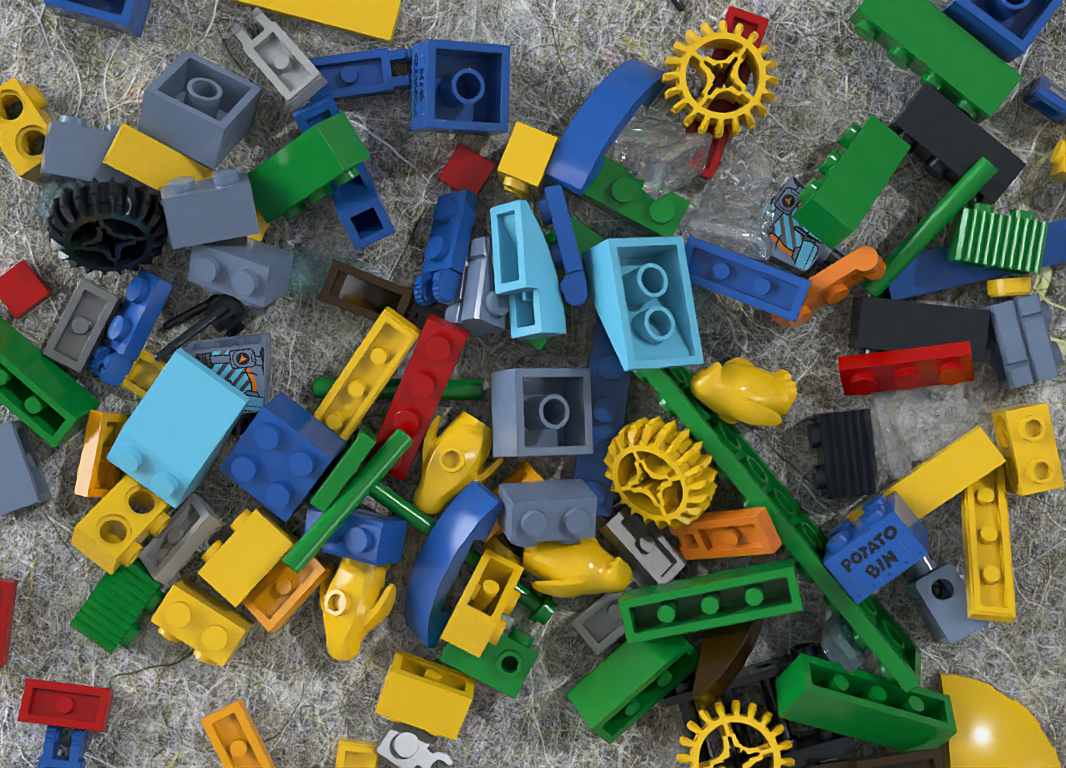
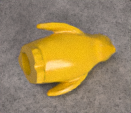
M740 357L728 360L722 366L720 362H716L709 367L699 369L692 374L690 380V389L693 395L702 404L717 413L721 420L729 424H736L742 421L750 425L777 426L782 423L781 416L788 413L797 397L796 382L791 381L792 375L784 369H778L775 372L755 367L751 361Z
M462 411L439 437L437 436L441 416L437 415L423 439L421 478L414 491L413 502L416 508L426 515L435 516L443 511L446 505L457 497L473 480L485 484L496 473L504 460L503 457H499L489 466L484 467L493 448L492 429L465 411Z
M582 538L574 544L542 541L536 546L525 547L523 553L522 567H524V570L543 580L533 582L532 587L538 592L559 598L601 593H621L628 588L633 577L629 564L622 560L621 557L615 558L606 552L596 538Z
M343 557L336 573L334 564H327L332 572L321 583L319 593L326 632V648L332 658L342 662L352 661L360 652L362 641L369 631L381 624L391 612L396 599V587L393 583H390L385 589L386 571L390 567L389 563L375 566Z

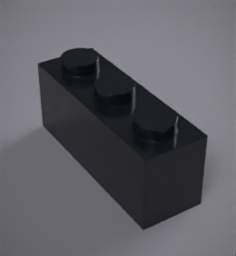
M928 83L913 94L887 126L911 146L907 154L914 153L925 162L923 168L939 181L947 180L955 186L981 157H984L994 165L998 172L968 203L995 204L1027 165Z
M867 296L857 297L853 300L848 348L860 349V354L970 341L972 362H984L990 311Z

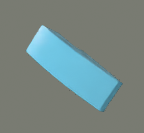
M519 199L490 208L496 294L509 296L511 338L538 340L567 334L558 277L543 233L527 200Z

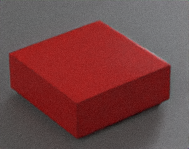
M459 143L440 173L438 180L455 191L468 189L479 195L496 165L462 143Z
M23 259L0 277V299L16 319H21L53 295V292L29 260Z

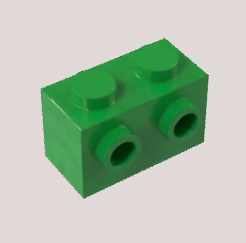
M513 626L511 631L504 629L496 646L488 642L480 658L446 642L439 660L515 699L539 654V646L533 644L535 637Z

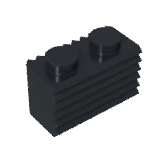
M870 408L813 413L814 423H808L807 435L810 448H816L818 465L812 466V479L815 490H821L822 497L827 499L879 494Z

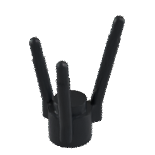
M213 294L206 301L163 323L164 329L168 330L201 313L205 316L154 355V359L161 361L210 325L219 333L226 328L228 331L223 337L237 336L246 328L241 321L249 314L235 297L227 294Z

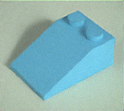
M683 236L609 238L582 252L589 295L624 371L704 364Z
M179 348L172 355L121 429L106 459L176 509L202 483L251 398L186 351Z

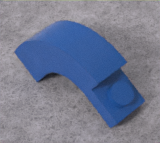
M329 94L292 111L303 134L315 124L340 113L332 94ZM365 162L357 166L360 175L339 188L335 182L330 185L334 191L331 195L338 216L356 251L396 233Z

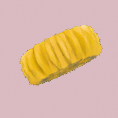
M721 20L718 23L716 33H713L712 27L708 22L703 23L700 32L702 38L692 29L688 30L685 34L688 45L676 41L673 45V50L679 57L667 56L664 63L675 72H667L662 75V83L675 85V87L669 88L664 92V99L679 100L671 108V114L675 116L685 110L688 115L682 122L683 127L688 128L695 119L700 122L697 135L703 136L708 129V125L713 126V136L715 139H720L723 136L724 126L726 125L729 134L732 137H737L740 134L739 121L746 129H753L756 123L752 114L763 119L768 114V110L762 103L772 104L776 99V95L766 88H773L779 84L778 77L766 74L777 67L776 60H763V57L770 51V46L764 44L757 49L753 44L758 39L759 34L755 31L747 39L741 37L744 30L742 23H738L733 32L728 33V25L725 20ZM712 48H723L733 51L727 59L722 61L714 60L708 55L704 58L699 55L700 52ZM744 60L750 67L753 75L754 86L752 95L745 91L747 86L742 83L738 76V68ZM688 64L696 70L694 74L698 76L703 84V91L696 101L690 94L686 83ZM731 65L732 68L725 82L728 88L723 84L721 88L716 87L713 93L708 95L715 79L713 72L717 76L719 72L724 73ZM717 99H726L732 104L738 102L743 106L736 111L728 113H718L706 109Z
M660 416L651 420L643 417L636 422H632L630 425L627 424L618 432V435L611 440L610 445L607 447L609 451L603 461L608 467L604 476L613 481L609 490L619 493L621 497L619 504L626 503L631 508V516L640 514L645 525L655 521L660 530L669 525L676 530L684 524L689 525L691 522H694L710 506V502L713 499L712 496L718 487L714 482L718 471L709 466L713 456L704 454L701 451L703 441L694 442L689 437L690 429L680 431L678 430L676 420L665 424Z
M739 700L731 701L730 714H725L724 706L721 702L714 703L717 717L713 719L706 710H700L698 712L699 716L705 724L700 728L695 722L688 721L686 724L687 728L696 733L693 740L680 736L678 741L680 744L690 747L689 754H676V760L678 762H689L690 768H726L724 765L713 767V765L724 762L723 759H727L730 756L729 737L731 746L738 747L737 753L744 751L745 754H752L756 752L755 755L747 757L746 760L742 761L740 768H751L754 763L770 757L769 768H781V765L789 767L795 765L793 758L781 757L780 754L781 750H787L792 747L791 741L783 740L777 743L775 739L776 736L785 730L784 726L777 724L769 730L766 725L771 720L772 713L765 711L759 720L755 719L757 705L754 703H749L745 715L740 714ZM730 722H739L752 727L762 736L766 744L743 747L738 742L735 733H733ZM718 727L722 745L719 754L712 759H708V761L699 763V753L703 741L712 730Z

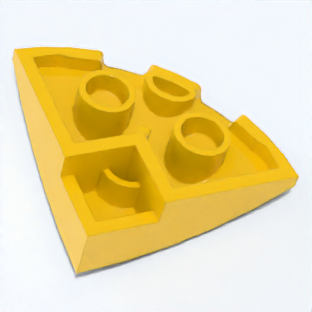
M938 673V692L950 696L957 733L940 747L944 768H1061L1057 753L1041 729L1040 723L1017 700H1012L986 682L957 674Z

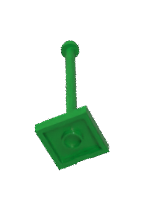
M363 423L349 442V445L314 490L310 500L313 506L324 513L344 485H348L365 466L361 462L377 442V433ZM381 482L368 494L401 519L407 520L408 524L426 537L429 536L436 524L434 520ZM470 547L463 563L472 570H475L482 555ZM517 582L515 590L521 592L517 602L531 611L528 619L534 623L538 621L544 625L557 608V604L552 601V596L544 594L539 597L523 584Z

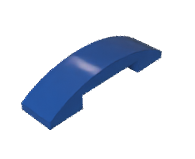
M635 59L628 60L613 70L592 92L571 121L544 172L545 179L583 195L605 166L604 154L640 106L649 107L666 85L662 83V75L666 72Z
M473 480L442 514L426 539L409 580L405 600V623L428 648L436 647L450 618L451 612L443 603L473 541L487 540L504 505L480 481Z

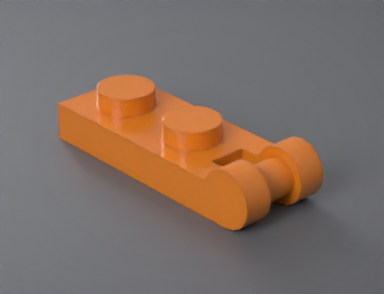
M870 246L859 247L808 279L813 282L797 322L787 320L772 313L770 315L784 329L788 326H799L808 321L813 315L812 311L823 304L831 305L845 298L850 292L849 288L862 280L877 281L881 279L886 272L885 262L874 248Z
M766 507L702 513L694 522H691L689 525L684 524L676 530L670 525L667 526L670 533L677 536L680 542L678 550L686 560L774 554L782 545Z

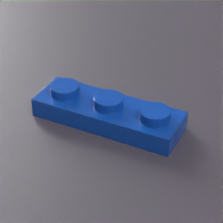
M688 237L685 253L690 283L787 320L797 322L813 281L699 238Z

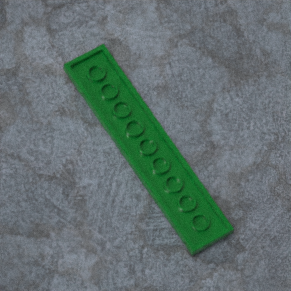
M685 366L633 371L643 383H651L660 394L658 401L663 409L672 417L677 415L687 427L686 430L690 429L689 437L694 442L703 441L701 450L705 449L709 455L713 456L712 458L715 461L713 467L718 471L717 474L728 484L732 482L742 493L740 498L745 508L766 507L782 542L779 548L781 550L787 548L797 560L795 565L801 576L810 584L815 582L823 591L824 602L830 611L837 617L842 615L852 626L850 629L851 634L859 646L864 650L870 648L880 660L878 661V666L883 675L891 683L898 682L906 693L921 684V650L874 593L858 604L854 602L823 564L828 540L827 536L736 426L721 420L717 413L710 410L693 395L690 389L692 373Z

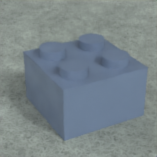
M185 50L144 90L137 130L194 159L196 162L215 170L253 127L263 88Z
M512 368L490 372L493 457L593 454L590 368Z

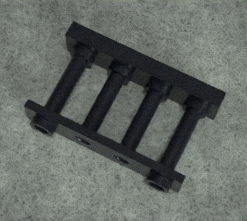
M814 642L798 644L790 648L791 654L745 666L720 696L725 714H730L731 701L738 700L735 688L760 681L767 709L772 713V727L782 724L785 728L781 734L775 737L777 743L783 740H790L792 743L791 748L781 750L780 754L781 757L793 758L795 765L790 767L781 765V768H799L857 751L853 737L820 728H814V734L797 738V735L791 732L789 721L780 718L778 714L775 686L776 676L781 675L800 653L831 661L829 652L822 645L815 646ZM689 676L671 690L663 700L666 707L679 705L687 737L693 740L696 733L689 730L686 724L688 721H693L700 728L702 724L692 696L695 681L693 677ZM730 722L738 742L743 747H753L751 746L746 725L739 722ZM706 738L700 749L699 763L714 758L710 756ZM734 747L735 751L732 752V757L723 759L724 762L715 764L713 767L724 765L726 768L729 766L740 768V763L746 760L747 757L755 755L756 752L752 754H745L744 751L737 753L738 747ZM770 757L763 758V760L754 763L751 768H769Z

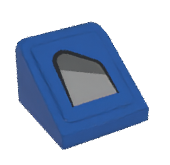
M1039 76L1023 100L1055 123L1066 119V91L1044 76Z

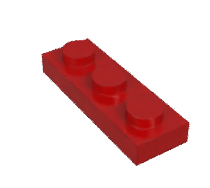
M970 341L838 357L839 374L844 396L869 395L876 392L912 390L919 387L956 385L975 381Z

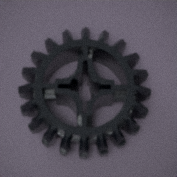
M113 176L108 182H100L94 177L91 184L86 185L76 181L73 190L68 188L62 189L61 196L53 199V204L47 217V230L49 231L51 249L56 250L60 260H69L71 268L83 266L86 274L97 270L101 271L103 276H105L107 272L116 271L122 276L125 269L138 271L140 264H152L154 256L162 255V248L166 244V238L168 237L164 208L158 200V195L149 194L146 186L135 188L131 179L124 183H117Z

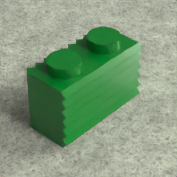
M968 203V207L963 208L952 219L945 261L947 263L1024 276L1040 274L1049 223L1036 220L1037 214L1030 211L1010 210L1009 216L994 213V206Z
M137 557L129 567L126 568L121 564L112 575L108 572L105 573L104 577L80 608V611L70 622V626L111 655L121 649V647L128 650L143 631V628L138 626L140 620L146 612L153 615L167 595L162 591L165 585L154 580L143 562Z

